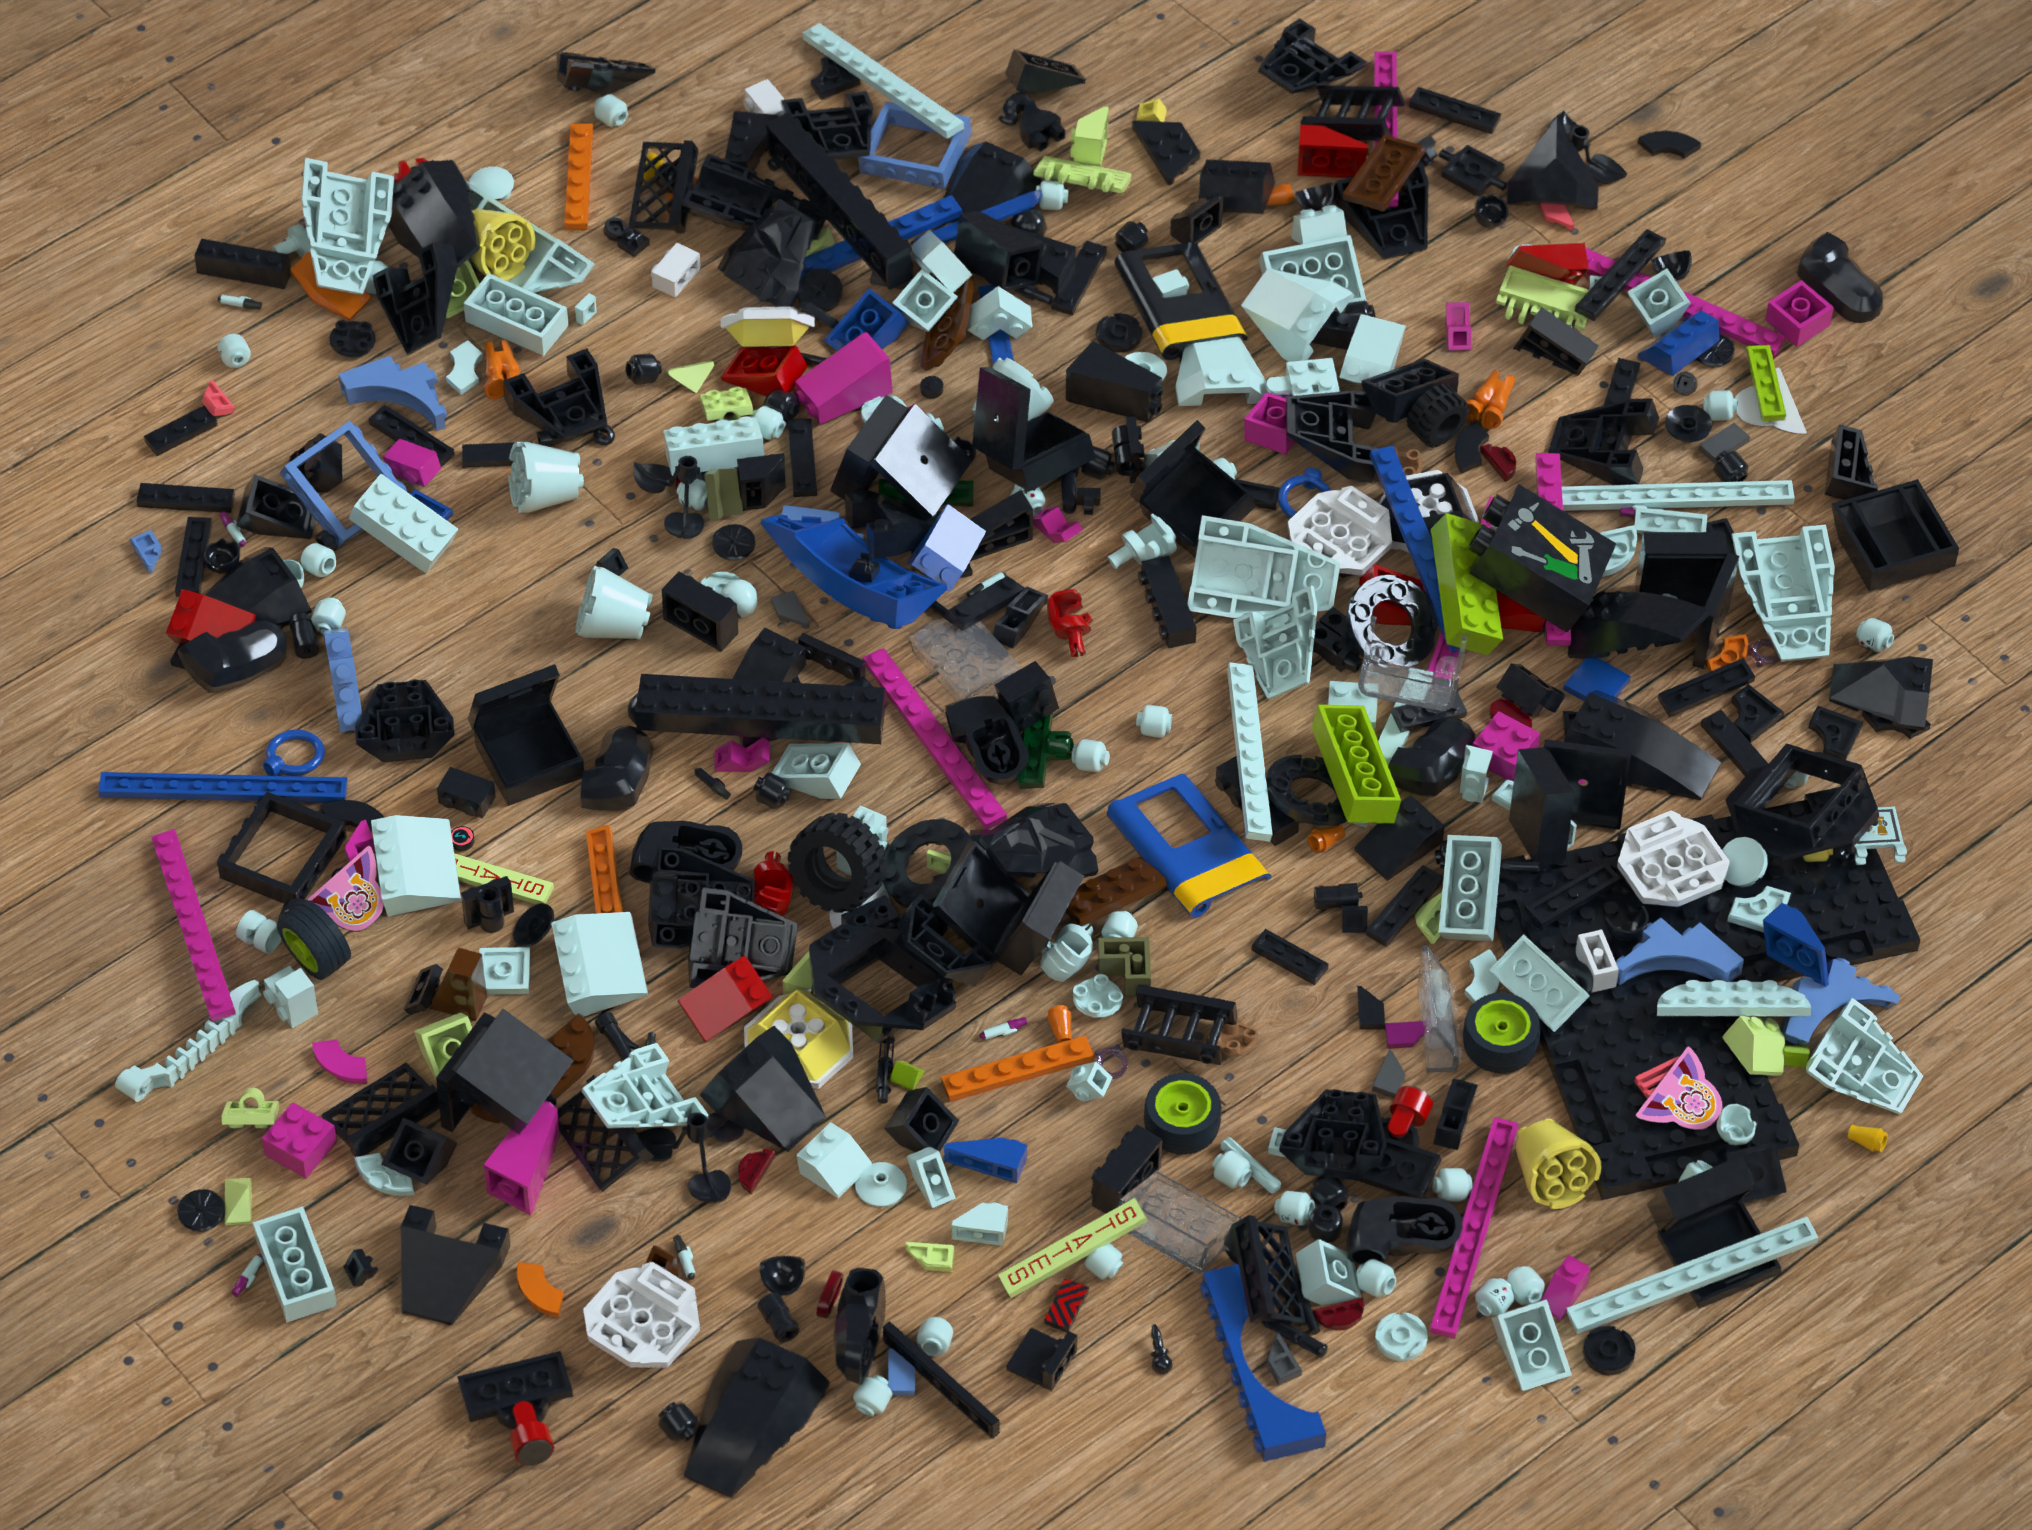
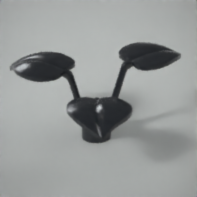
M1565 111L1559 113L1551 121L1549 127L1558 118L1576 150L1580 152L1585 149L1586 162L1589 163L1587 168L1596 182L1612 183L1627 176V172L1616 161L1606 155L1595 154L1592 159L1590 158V143H1587L1590 134L1589 130L1585 126L1574 122Z
M683 456L679 459L673 476L671 475L670 468L667 466L634 462V479L637 485L646 492H663L666 486L673 485L677 476L685 484L684 513H670L664 520V527L668 533L678 538L691 539L697 537L704 528V520L698 513H688L689 484H692L697 477L699 480L705 481V474L708 471L700 472V467H697V460L692 456Z
M714 1112L709 1114L708 1118L702 1113L690 1114L687 1118V1126L682 1127V1133L677 1142L675 1134L666 1128H651L639 1132V1135L655 1156L650 1160L653 1162L669 1160L673 1154L672 1149H678L687 1134V1137L693 1143H699L703 1174L694 1175L688 1183L690 1194L695 1199L708 1203H720L728 1198L731 1191L730 1178L722 1170H714L708 1173L704 1140L707 1136H714L720 1142H732L743 1135L744 1128Z

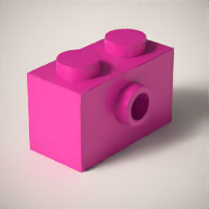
M399 439L383 456L384 462L390 466L394 477L402 478L412 484H418L423 487L441 470L435 451Z

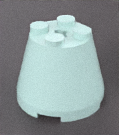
M999 358L992 367L993 369L1031 389L1028 421L1047 411L1053 404L1054 399L1048 389L1044 386L1040 388L1039 383L1032 378L1033 374L1023 366L1009 358H1006L1004 361ZM976 402L972 409L974 415L976 411Z
M515 442L513 444L509 457L510 461H514L511 466V476H509V490L513 507H518V513H530L578 498V489L583 488L584 484L583 475L579 474L578 468L580 466L579 453L530 442Z
M594 566L585 586L586 591L582 605L579 607L575 633L584 638L640 640L643 632L642 625L646 626L649 620L650 612L646 611V608L650 607L653 594L644 591L603 567Z

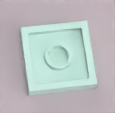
M530 947L479 948V953L482 954L487 995L529 994Z

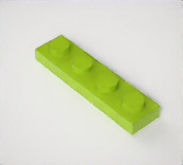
M1770 345L1747 346L1746 355L1762 422L1785 421L1786 411Z

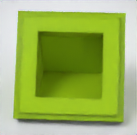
M1785 1044L1783 1053L1784 1065L1806 1068L1810 1053L1809 1048Z
M902 1060L896 1061L890 1081L913 1090L925 1070Z

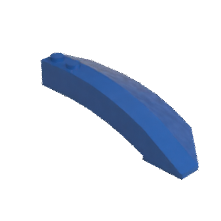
M775 515L761 519V525L792 564L811 582L844 606L869 617L871 621L887 624L889 628L900 629L903 625L914 622L947 590V585L916 574L894 563L887 557L877 559L872 557L873 562L880 564V572L872 583L856 581L850 578L849 570L857 558L861 559V552H870L867 550V542L860 538L845 523V518H835L830 521L821 522V517L802 516L801 521L790 520L788 515Z

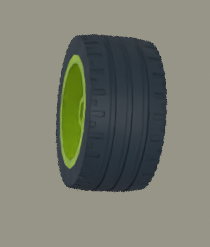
M305 900L298 904L277 922L278 933L290 954L305 971L318 980L330 976L351 958L349 944L341 930L320 906L310 900Z
M1499 992L1485 995L1471 1005L1464 1022L1463 1043L1466 1054H1468V1057H1470L1474 1064L1489 1072L1511 1073L1522 1069L1535 1056L1540 1038V1021L1536 1010L1529 1002L1517 995Z
M1174 1073L1165 1076L1154 1083L1147 1094L1144 1107L1145 1128L1163 1139L1162 1150L1180 1155L1197 1153L1208 1147L1218 1134L1222 1110L1220 1097L1214 1086L1198 1075Z

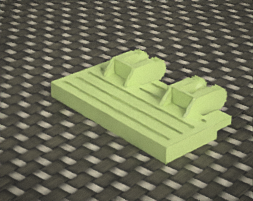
M1048 156L1043 157L1034 171V176L1042 177L1047 181L1052 179L1062 184L1067 182L1087 186L1091 190L1096 188L1106 193L1111 191L1121 194L1124 193L1131 182L1132 174Z
M1509 265L1496 299V304L1505 306L1507 299H1509L1510 302L1504 319L1510 320L1514 308L1522 310L1518 317V323L1524 324L1530 306H1532L1531 315H1536L1540 308L1543 307L1571 326L1573 321L1576 320L1574 328L1584 331L1588 318L1575 312V306L1590 290Z

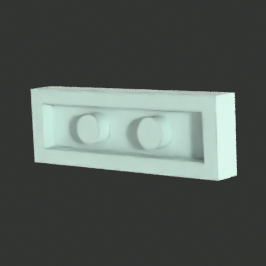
M1636 507L1634 525L1637 533L1706 532L1707 515Z

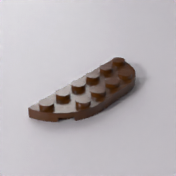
M973 274L953 292L958 298L930 331H926L920 364L925 371L941 366L944 360L966 337L974 290Z
M579 1013L547 1040L574 1060L550 1093L554 1096L555 1100L586 1073L594 1057L592 1029L585 1018ZM475 1103L471 1107L472 1113L488 1122L500 1124L497 1118Z

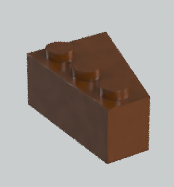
M458 947L429 1009L452 1015L461 1012L467 1015L470 1020L477 1021L487 999L482 954Z

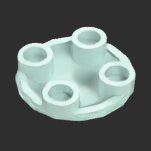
M486 167L476 171L471 176L469 183L495 200H506L511 196L514 179L505 169Z
M1097 974L1094 978L1084 980L1074 987L1073 1002L1076 1008L1083 1014L1103 1018L1113 1015L1119 1010L1123 1002V994L1116 984L1109 981L1106 975Z

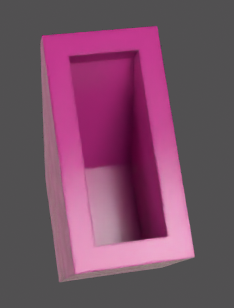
M1570 1255L1565 1258L1554 1273L1541 1300H1547L1552 1316L1559 1320L1563 1319L1567 1313V1308L1574 1304L1589 1281L1591 1267Z

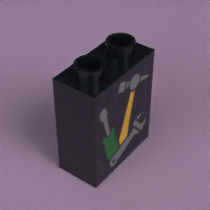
M1518 484L1507 500L1496 494L1485 510L1482 519L1489 522L1491 526L1488 528L1482 524L1468 546V550L1477 555L1469 573L1568 633L1590 605L1617 543Z

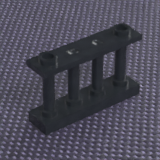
M1319 85L1317 90L1322 104L1316 116H1303L1300 124L1324 126L1355 140L1380 141L1384 135L1390 136L1385 119L1391 107H1404L1405 101L1399 87ZM1331 105H1341L1336 117H1325ZM1351 106H1361L1356 117H1346ZM1371 106H1382L1376 118H1366Z
M1138 985L1136 997L1138 1008H1141L1134 1030L1123 1028L1121 1031L1125 1048L1201 1061L1205 1064H1222L1220 1046H1217L1224 1024H1236L1238 1018L1236 1002ZM1152 1010L1166 1012L1158 1035L1144 1032ZM1175 1015L1190 1017L1182 1039L1168 1037ZM1200 1019L1214 1021L1207 1043L1192 1041Z

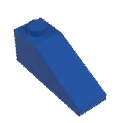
M993 1138L946 1143L944 1146V1162L1013 1183L1018 1182L1027 1161V1145L1014 1139Z

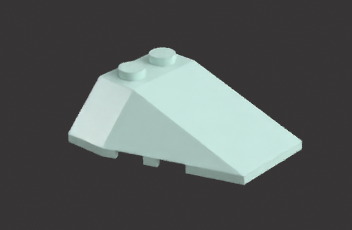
M1267 269L1241 306L1282 359L1287 362L1308 360L1314 352L1310 343L1331 313L1335 310L1341 314L1354 294L1335 282Z
M1240 337L1185 345L1175 386L1178 406L1202 405L1204 394L1245 393L1247 404H1257L1267 391V381Z
M1311 585L1292 593L1293 603L1263 616L1252 611L1233 619L1237 643L1247 655L1246 659L1253 666L1256 672L1255 676L1269 700L1310 682L1317 616L1314 587Z
M1851 998L1827 1028L1806 1063V1072L1827 1088L1900 1115L1923 1075L1904 1051L1900 1052L1891 1041L1893 1039L1888 1032L1885 1033L1877 1024L1876 1016L1855 999Z
M657 1043L635 1049L624 1061L617 1062L606 1074L602 1073L582 1088V1093L607 1128L687 1125L688 1116L692 1113H702L708 1118L707 1112L696 1097L683 1100L668 1079L666 1071L669 1059Z

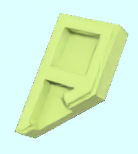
M906 1242V1251L925 1270L952 1272L954 1245Z

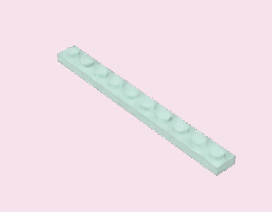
M819 23L803 32L804 41L946 139L964 129V122L822 24Z
M1792 480L1562 487L1563 511L1613 510L1631 508L1634 505H1644L1647 508L1793 505L1795 499Z
M1229 662L1227 674L1245 836L1247 839L1270 842L1272 827L1253 666Z
M1804 1217L1568 1307L1567 1314L1577 1334L1818 1243V1236L1808 1217Z

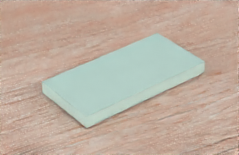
M1524 934L1488 970L1510 992L1529 1002L1536 1010L1539 1018L1554 1032L1590 996Z

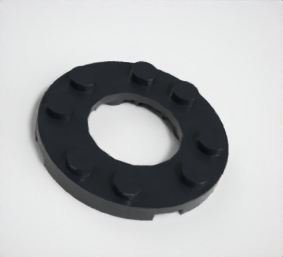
M1395 575L1377 576L1358 587L1348 603L1346 623L1349 636L1358 652L1375 666L1387 670H1404L1418 664L1431 652L1434 646L1435 631L1437 630V619L1430 600L1413 582L1396 578ZM1379 602H1395L1408 613L1411 621V633L1408 640L1403 644L1394 646L1384 643L1374 634L1371 627V616L1373 608Z
M1301 754L1290 755L1275 761L1270 766L1266 776L1268 798L1276 809L1292 817L1298 823L1339 826L1347 822L1322 757L1315 756L1312 759L1302 758ZM1300 778L1320 780L1334 790L1336 800L1333 803L1329 802L1328 805L1320 802L1307 804L1308 800L1301 801L1294 795V791L1290 789L1291 783Z
M930 819L920 821L908 827L894 838L885 852L884 857L887 858L886 877L882 881L885 889L895 902L907 909L920 894L934 903L967 843L973 842L972 838L963 827L949 820ZM936 844L943 845L950 851V866L940 879L929 884H918L908 878L906 868L909 865V858L911 855H914L918 848L924 845Z

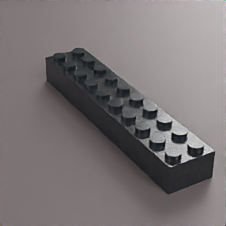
M787 112L765 123L769 156L886 287L891 290L913 279L912 268L914 265L911 260L912 247L907 240H903L897 228L891 226L887 222L885 215L875 209L873 202L870 199H866L858 185L855 186L850 181L848 174L838 168L836 161L828 157L823 146L818 145L811 133L806 132L802 128L800 121L797 118L794 119Z
M641 674L635 716L637 730L881 745L886 699L885 688Z

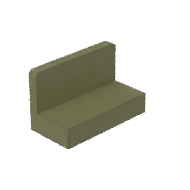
M738 468L710 469L705 474L710 521L720 520L725 515H741L743 508Z

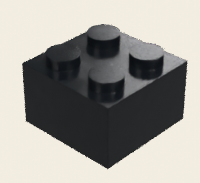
M1036 661L994 685L998 699L1015 721L1019 732L1059 709L1051 679Z

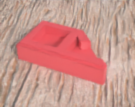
M1538 203L1545 221L1552 224L1556 222L1566 226L1567 230H1573L1574 224L1565 205Z
M213 380L210 381L201 402L212 416L233 414L235 408L215 382Z

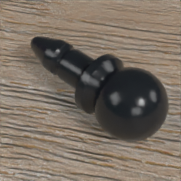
M1153 1324L1151 1338L1153 1339L1152 1344L1155 1351L1150 1353L1153 1357L1152 1369L1157 1374L1164 1375L1171 1371L1173 1363L1172 1359L1168 1356L1169 1349H1163L1162 1335L1158 1326Z

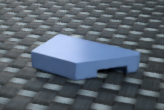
M152 530L130 538V544L150 574L153 572L161 555L162 547Z
M889 1349L888 1387L892 1391V1396L915 1395V1367L894 1349Z

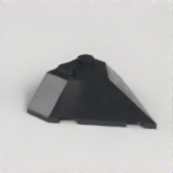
M1558 118L1554 120L1508 181L1507 205L1529 206L1530 203L1575 205V209L1597 210L1599 186Z

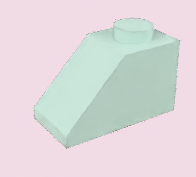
M927 1147L906 1156L914 1180L931 1208L956 1199L938 1150Z
M999 1203L979 1204L953 1220L952 1239L1003 1246L1008 1223V1206Z

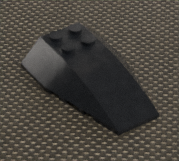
M708 154L703 162L698 181L693 190H688L682 202L683 211L708 219L716 224L746 231L778 199L783 200L816 221L812 239L818 238L827 220L809 200L805 198L800 200L794 197V192L789 189L783 191L774 186V181L768 178L763 180L757 177V172L750 168Z
M453 160L421 162L412 168L404 178L393 185L392 210L388 226L397 242L413 255L419 258L418 250L431 243L453 244L459 267L480 249L477 228L473 223L475 216L471 212L472 199L468 195L470 187Z
M1601 591L1593 596V600L1588 608L1572 626L1568 656L1569 658L1608 657L1612 651H1616L1618 655L1627 653V648L1636 647L1639 651L1646 649L1650 644L1660 647L1680 643L1711 612L1709 609L1690 602L1658 594Z
M1599 690L1589 692L1564 739V742L1631 750L1627 786L1632 787V784L1647 787L1646 790L1655 792L1657 789L1665 790L1671 795L1696 800L1702 799L1721 765V762L1643 708Z
M760 1337L736 1341L711 1381L684 1477L732 1498L755 1476V1472L762 1465H766L772 1459V1455L780 1447L783 1448L790 1441V1437L794 1433L799 1432L805 1427L830 1386V1381L807 1358Z

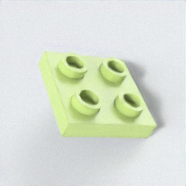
M733 387L729 391L722 392L711 390L706 392V394L700 395L701 405L707 421L716 419L739 420L741 416L753 414V406L746 388ZM726 413H734V415L730 418L724 417Z
M248 1088L243 1092L240 1101H227L222 1113V1125H229L230 1128H242L244 1125H254L256 1128L270 1127V1124L275 1123L278 1115L279 1101H265L264 1094L259 1089ZM252 1097L257 1100L258 1105L251 1107L246 1104L245 1099Z

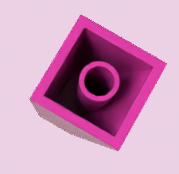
M865 332L795 381L796 391L794 392L798 403L804 405L808 415L811 418L814 417L819 424L825 423L863 406L864 403L879 396L881 398L893 393L890 358L871 336Z
M544 1101L519 1135L511 1129L484 1163L487 1193L529 1215L534 1211L560 1138L557 1108L553 1104Z

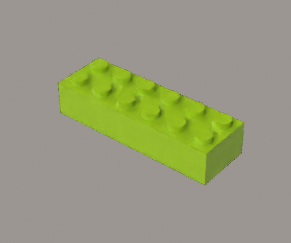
M1445 513L1431 528L1446 642L1448 645L1488 656L1503 640L1496 589L1469 573L1477 555L1468 550V546L1482 523Z
M1318 705L1312 723V730L1347 822L1394 823L1401 798L1365 707L1359 705Z

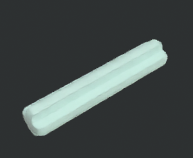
M1227 1137L1221 1142L1220 1148L1226 1153L1232 1150L1250 1162L1251 1176L1266 1190L1274 1194L1280 1189L1281 1181L1231 1137Z

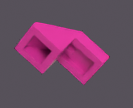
M1446 302L1448 350H1472L1470 302Z
M1058 506L1047 507L1033 516V525L1053 543L1066 542L1083 530L1079 522L1067 523Z
M761 738L745 748L737 742L730 740L715 750L714 770L718 772H753L769 762L770 742Z
M366 820L360 822L345 846L347 863L353 860L367 846H370L373 853H375L373 836Z

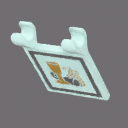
M1878 807L1879 817L1877 826L1871 825L1872 829L1870 832H1866L1854 846L1856 865H1865L1867 849L1893 847L1895 862H1905L1907 849L1903 843L1895 807Z

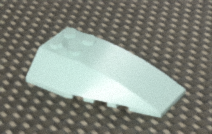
M305 158L301 202L317 287L362 295L373 263L377 257L378 249L385 235L386 227L391 218L394 176L371 172L367 180L327 172L328 162Z
M1202 515L1192 584L1188 598L1190 611L1230 618H1238L1252 611L1264 616L1293 603L1291 594L1310 585L1314 587L1317 611H1326L1334 606L1341 562L1253 524Z
M1826 525L1802 527L1799 536L1757 539L1756 531L1732 533L1735 555L1739 556L1738 570L1740 579L1780 661L1829 657L1835 566Z

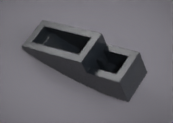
M1026 587L1007 605L1005 615L995 623L992 640L1013 649L1037 618L1047 601L1048 595Z
M1453 1078L1436 1127L1434 1145L1454 1150L1459 1149L1477 1091V1084Z

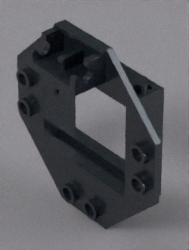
M1787 743L1768 765L1751 769L1725 799L1738 838L1747 837L1756 840L1765 849L1767 856L1782 861L1829 849L1834 850L1835 857L1846 860L1849 855L1845 850L1853 854L1855 852V844L1866 832H1870L1872 829L1871 825L1877 826L1879 817L1878 807L1861 764L1822 752H1813ZM1796 771L1841 785L1809 824L1763 810Z
M841 924L809 945L813 984L810 994L877 1043H880L887 1037L891 1038L900 1029L923 1031L955 1010L957 992L954 991L953 980L941 975L906 947L899 929ZM878 960L918 987L910 992L908 1001L885 1016L841 985Z

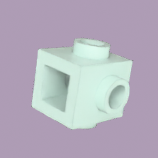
M1097 1062L1079 1065L1072 1070L1066 1087L1077 1099L1086 1102L1104 1097L1112 1076Z

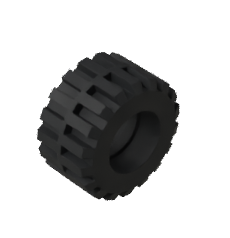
M1436 385L1427 390L1414 403L1408 413L1407 427L1427 446L1431 448L1439 447L1447 443L1461 430L1469 415L1468 411L1470 408L1468 403L1449 385Z

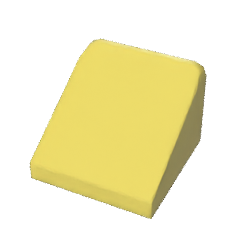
M1160 99L1141 103L1136 120L1164 122L1167 109Z

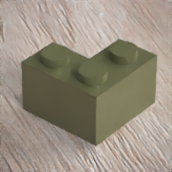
M1149 937L1099 938V974L1106 976L1124 975L1125 996H1136L1138 985L1151 987Z

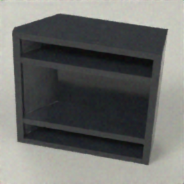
M1918 479L1836 502L1831 506L1838 539L1869 591L1956 566L1959 547Z

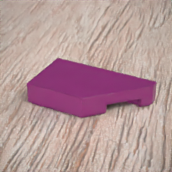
M1432 1021L1385 1023L1388 1049L1414 1047L1419 1039L1432 1028Z

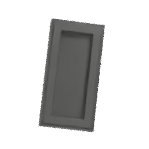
M1733 423L1701 443L1699 450L1715 464V458L1721 452L1736 451L1749 442L1750 436Z

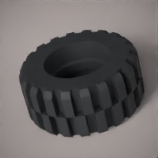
M828 813L812 821L796 835V838L790 845L787 858L788 862H791L788 865L789 874H792L794 877L792 880L794 886H798L801 890L799 893L804 898L810 899L809 903L812 905H820L822 910L828 912L833 909L835 913L852 911L861 906L882 886V881L886 877L887 858L883 857L885 850L883 845H880L878 842L880 838L876 833L873 834L869 830L871 827L866 823H860V819L854 816L848 818V814ZM823 847L835 849L844 856L851 869V879L839 876L829 867L824 857Z

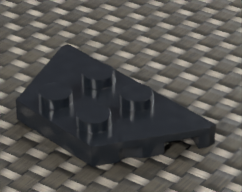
M1132 121L1133 131L1168 186L1174 183L1175 177L1180 173L1183 175L1189 166L1194 165L1200 159L1201 152L1181 122Z

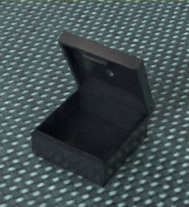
M980 367L972 447L986 455L990 470L1029 492L1096 459L1088 433L1049 411L1028 421L1031 389L991 367Z
M885 395L846 449L830 492L845 500V493H850L857 489L868 490L880 473L928 520L936 514L973 460L916 404L907 408L888 395ZM921 456L926 459V464L921 463Z
M1198 420L1138 475L1130 492V496L1137 503L1139 502L1143 515L1150 521H1152L1151 514L1160 517L1176 536L1175 541L1195 558L1202 515L1240 522L1256 507L1253 496L1248 490L1196 448L1205 431V427Z
M1643 532L1635 579V591L1658 595L1667 593L1677 597L1679 600L1698 606H1705L1704 608L1710 610L1711 614L1700 624V627L1696 628L1694 639L1696 649L1692 666L1704 669L1706 660L1709 659L1730 609L1739 556L1727 553L1725 532Z
M555 664L475 694L468 721L472 730H474L475 746L508 806L582 779V772L584 771L583 758L551 703L560 676Z
M1546 739L1544 747L1518 749L1509 821L1533 862H1540V866L1563 864V860H1566L1571 820L1579 825L1620 830L1631 750ZM1584 779L1587 781V785L1581 786L1578 781Z
M976 841L967 843L931 909L971 948L979 941L999 956L995 963L999 962L1022 976L1052 937L1084 875L1061 861L1059 863L1054 862L1031 894H1029L1011 876H1005L990 855ZM978 899L982 902L981 908L977 906Z
M502 1009L496 1018L484 1012L436 1077L441 1127L453 1132L469 1109L476 1103L519 1135L574 1060L505 1009Z
M1742 1155L1662 1189L1647 1203L1658 1228L1657 1237L1674 1267L1761 1234L1741 1200L1754 1188L1753 1184L1755 1183ZM1773 1259L1692 1290L1689 1293L1700 1309L1781 1274V1266L1777 1259Z

